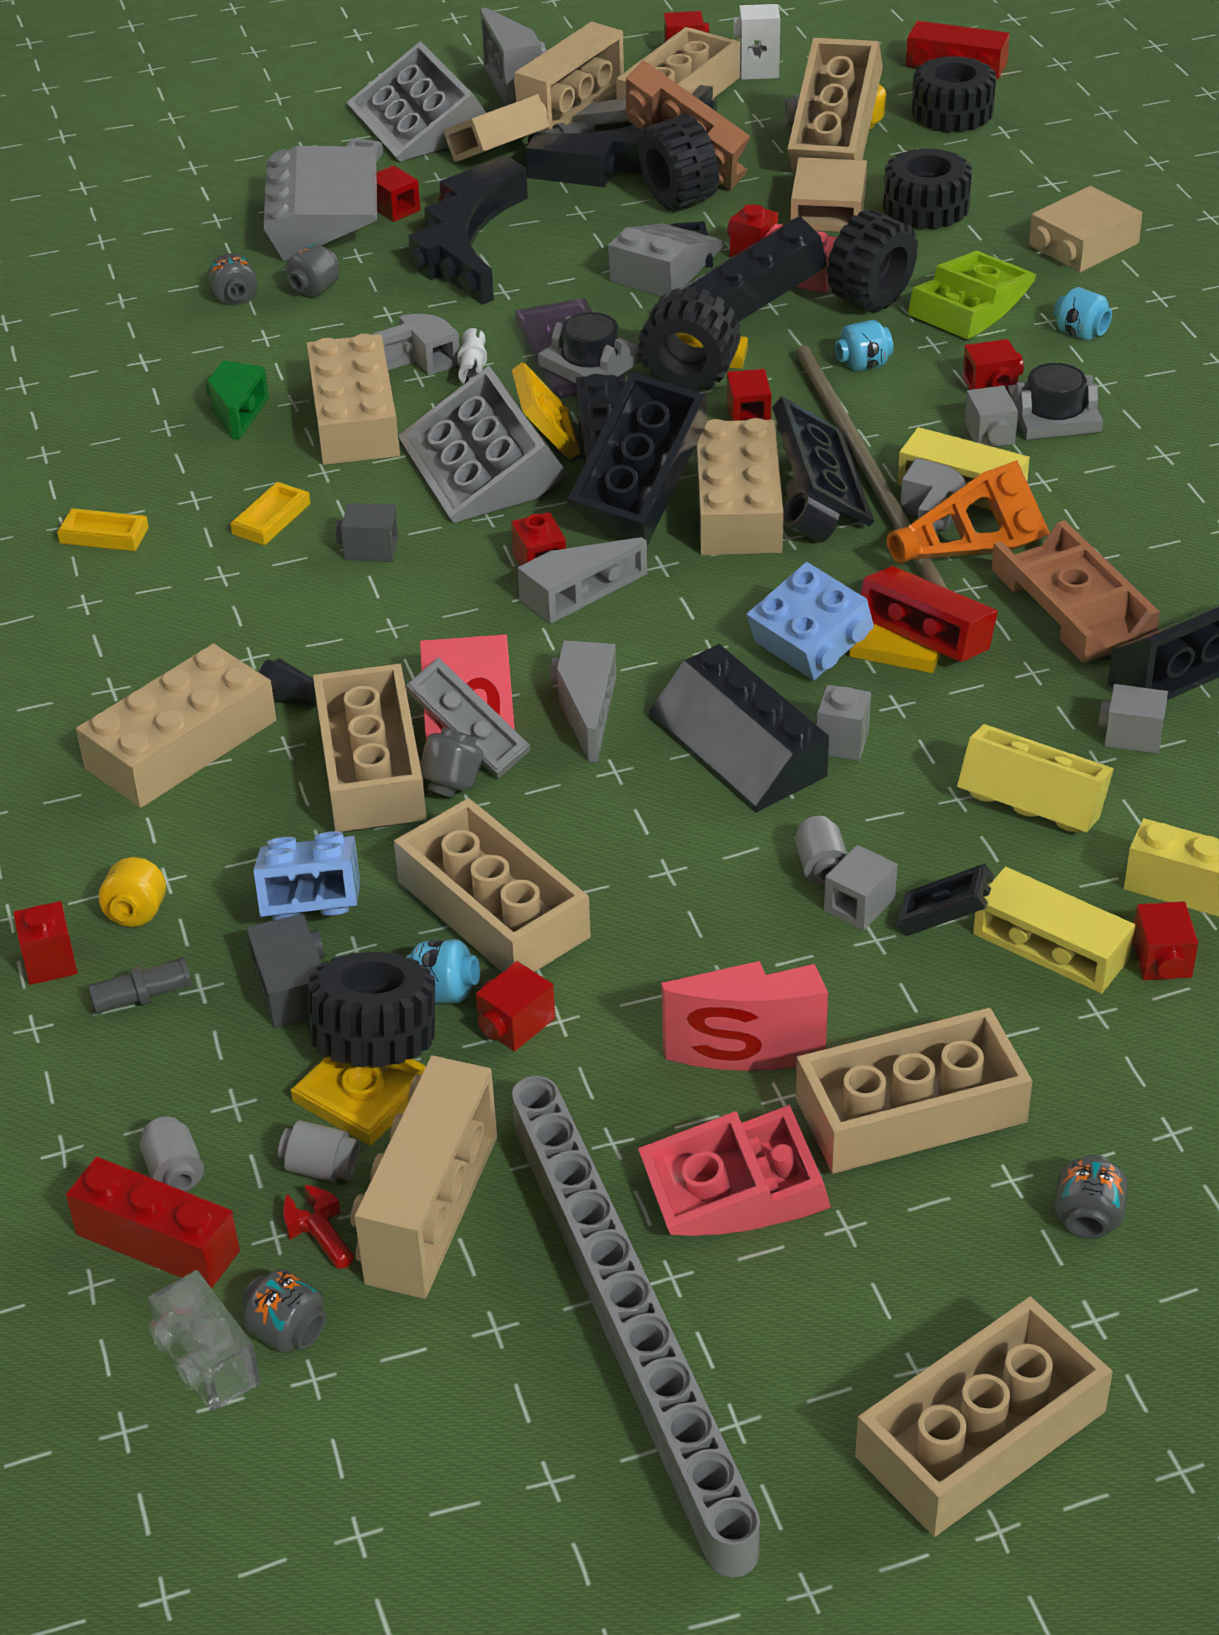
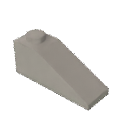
M639 537L549 551L517 567L519 599L551 624L647 575V541Z
M564 640L560 658L553 657L551 683L558 684L559 703L588 761L598 763L616 682L615 644Z

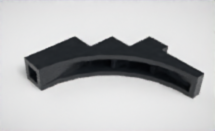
M700 85L693 93V96L717 112V100L713 99V86ZM632 125L591 133L561 134L536 132L526 147L528 178L605 188L611 176L616 175L617 172L643 175L638 149L639 138L642 137L641 133L644 129H639Z
M507 155L439 181V202L424 208L425 223L423 230L408 235L410 249L408 251V260L414 270H417L429 280L443 276L482 305L494 300L492 268L478 257L472 244L478 233L491 219L507 208L528 199L526 168Z

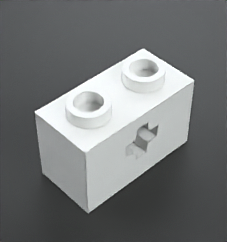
M778 4L739 5V18H734L733 29L734 38H739L741 80L779 78L780 13Z

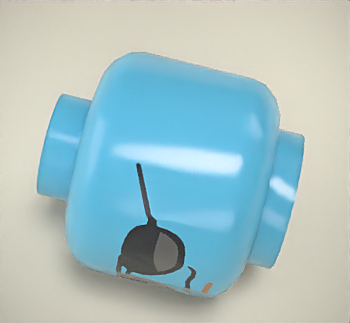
M1076 287L1071 289L1065 296L1059 297L1054 307V316L1057 317V326L1062 333L1082 340H1090L1097 335L1102 336L1106 332L1111 322L1112 310L1109 308L1105 296Z
M876 320L846 325L841 331L840 340L835 342L836 357L840 363L844 362L849 369L855 372L883 367L888 360V356H891L893 353L891 333L887 327H883Z
M460 940L424 941L418 943L413 949L412 954L406 957L419 961V965H424L431 970V975L435 978V1004L462 1002L469 996L472 985H477L479 982V961L476 956H471L467 946Z

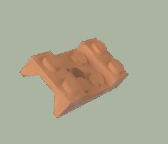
M642 60L626 77V117L635 127L646 129V127L684 114L696 118L709 135L715 149L719 166V183L717 185H722L731 191L747 174L748 169L738 163L737 160L748 144L750 135L649 63Z
M1065 520L1057 523L1042 546L1018 554H1014L1002 541L994 543L992 571L1013 593L1025 589L1061 626L1059 640L1082 663L1112 654V649L1157 630L1160 611Z

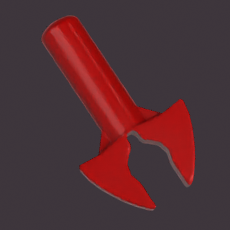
M305 1185L306 1199L314 1208V1213L310 1214L308 1211L299 1210L292 1198L287 1194L283 1211L288 1238L291 1240L303 1232L311 1233L337 1269H345L350 1266L354 1260V1255L329 1222L330 1218L341 1214L339 1199L323 1189Z

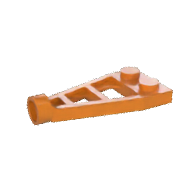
M1018 460L983 472L908 527L890 532L887 536V547L894 561L901 564L913 559L993 553L994 543L1000 541L1013 551L1043 540L1050 535V532ZM979 498H986L1000 529L997 532L991 533L975 532L966 512L967 507ZM947 515H951L961 539L940 543L932 524Z

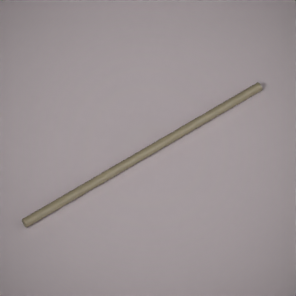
M806 345L800 346L796 350L800 363L837 428L841 429L846 444L895 530L908 527L911 523L812 351ZM931 558L913 559L923 579L948 589Z

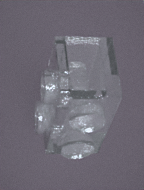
M198 1270L148 1296L153 1320L147 1323V1327L154 1343L162 1353L165 1351L169 1352L174 1359L177 1373L186 1388L190 1391L195 1388L211 1412L261 1384L253 1343Z

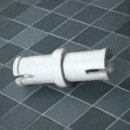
M470 328L463 333L462 346L458 350L457 360L460 365L458 375L462 383L465 382L466 376H468L469 381L480 373L487 361V352L484 348L486 338L481 330L478 337H476V328Z

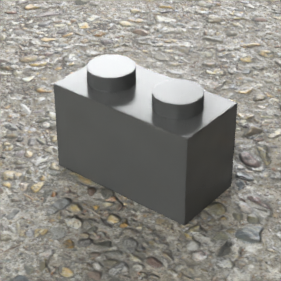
M303 913L246 927L252 963L274 1028L309 1019V977L321 965L320 959L325 958L318 930L309 931Z

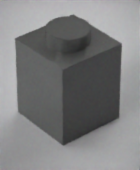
M348 503L344 518L338 519L336 524V541L343 544L345 560L393 562L399 540L396 505Z

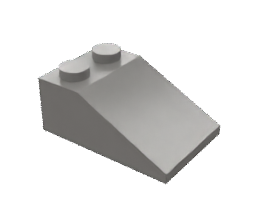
M486 7L480 8L484 69L504 106L516 102L514 72L546 52L545 44L543 41L540 42L532 29Z
M664 223L626 227L608 244L610 282L658 296H663L665 293L670 295L673 289L684 287L706 265L705 259L709 253H712L714 257L724 247V240Z

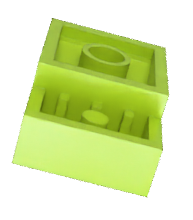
M974 251L937 265L933 280L913 287L908 315L962 338L969 339L1002 318L1035 281L1036 274L980 251Z

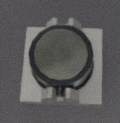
M586 312L572 317L567 316L563 324L560 322L556 323L551 337L552 345L538 353V365L576 383V377H587L591 374L615 375L618 377L640 363L643 354H639L638 345L619 337L618 324L615 319L602 313Z
M1063 363L1039 365L1032 369L1028 375V384L1027 382H1018L1016 385H1009L1007 388V392L1018 410L1017 421L1026 440L1102 432L1103 419L1097 409V384H1093L1092 375L1085 376L1080 369L1072 365Z

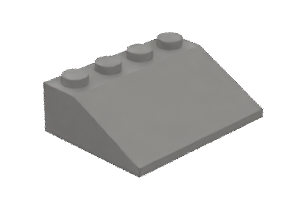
M421 41L347 102L348 106L399 162L449 148L443 130L486 113L474 94Z
M296 146L289 150H278L267 159L263 228L283 261L289 260L291 256L311 244L323 245L377 221L376 151L374 147Z
M487 366L398 435V438L454 523L537 499L569 475L490 366Z

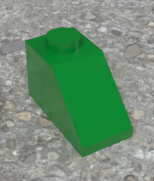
M223 360L215 372L208 377L206 392L211 398L212 411L232 439H241L269 399L264 366Z

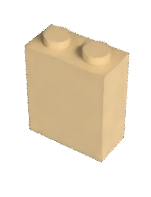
M539 94L464 121L443 130L454 162H458L550 127L547 119V109L541 102Z
M799 157L791 196V220L801 216L815 231L840 232L843 226L848 224L850 218L863 211L866 193L867 160Z
M1088 186L1031 214L1029 246L1078 272H1082L1138 244L1143 212L1093 186Z

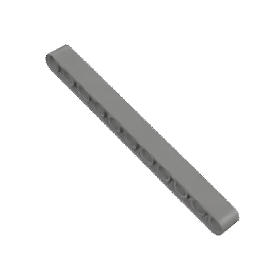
M526 1077L520 1080L512 1091L514 1128L518 1141L708 1564L715 1572L722 1576L731 1578L744 1576L754 1569L759 1559L760 1518L758 1511L558 1087L552 1080L546 1077ZM684 1440H693V1441H696V1442L685 1443V1442H681V1441H684ZM710 1486H711V1487H716V1488H718V1489H717V1490L708 1491V1490H703L702 1488H704V1487H710ZM727 1535H737L742 1538L737 1540H729L723 1537Z

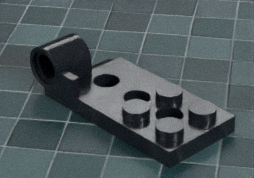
M781 396L772 409L777 421V429L781 433L785 445L784 450L789 457L795 474L785 486L789 499L783 509V524L817 543L826 541L832 535L839 521V511L870 527L874 522V518L841 429Z

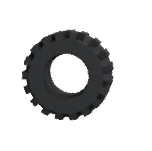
M940 57L924 62L916 68L913 75L912 115L922 125L943 131H966L988 123V120L992 119L994 112L995 71L990 69L989 65L981 63V61L966 57Z
M684 114L646 127L642 131L638 149L640 166L651 194L660 205L662 204L668 211H676L713 197L719 183L718 161L709 135L696 118Z
M929 148L908 150L907 152L897 154L896 157H892L885 166L883 209L886 215L911 227L922 229L950 226L954 222L961 221L964 216H967L970 207L972 167L970 163H967L965 158L957 156L956 153Z
M870 209L869 211H860L858 215H854L850 218L848 224L844 225L840 230V234L835 239L832 251L829 254V265L827 267V275L829 277L827 282L828 286L832 288L831 292L870 311L880 312L882 309L890 307L892 302H896L903 290L906 289L914 272L918 257V240H916L915 230H912L911 226Z
M687 287L685 292H682L680 288L673 289L670 295L665 293L660 297L640 332V343L638 345L639 354H643L641 362L644 367L651 368L649 374L653 378L659 377L664 382L696 392H700L702 387L709 390L714 387L716 382L720 383L730 367L741 339V334L738 333L740 329L739 321L732 319L735 312L731 307L725 308L723 306L724 300L717 296L714 299L709 296L711 292L705 289L701 293L696 292L695 287ZM676 333L689 334L699 340L704 347L687 345L678 338Z
M382 952L352 953L333 958L331 962L321 964L317 967V971L311 973L308 983L309 1036L312 1047H316L317 1052L322 1056L331 1057L332 1061L348 1063L351 1066L358 1067L396 1065L404 1063L406 1059H414L420 1056L421 1051L429 1049L435 1037V978L431 975V970L424 965H419V961L412 958Z

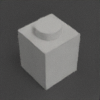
M1005 386L967 390L964 423L973 441L991 447L1015 444L1018 410Z
M1114 684L1111 702L1102 701L1098 727L1107 728L1105 746L1159 754L1168 691Z
M827 685L817 713V726L829 735L828 756L860 761L869 734L871 692L850 687Z
M856 845L825 876L824 911L864 931L895 899L898 864L886 859L882 855Z

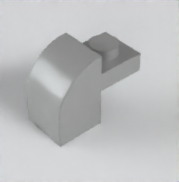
M430 314L399 316L398 326L372 334L382 335L388 370L415 362L429 376L459 366L457 360L460 348L459 333L446 320Z
M916 458L902 479L901 508L905 514L917 516L919 519L966 485L965 480L960 473L949 466ZM947 515L932 524L937 536L941 531L946 532L949 525L955 526L951 515Z

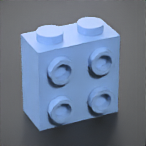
M805 562L746 614L755 643L813 681L827 669L833 667L841 656L857 642L862 641L869 631L874 628L867 599L808 562Z
M331 831L315 835L314 841L297 843L294 837H279L269 840L267 842L268 846L260 847L254 867L260 917L272 915L273 920L314 910H320L322 915H338L348 912L349 906H357L360 874L355 836L343 837L342 832Z

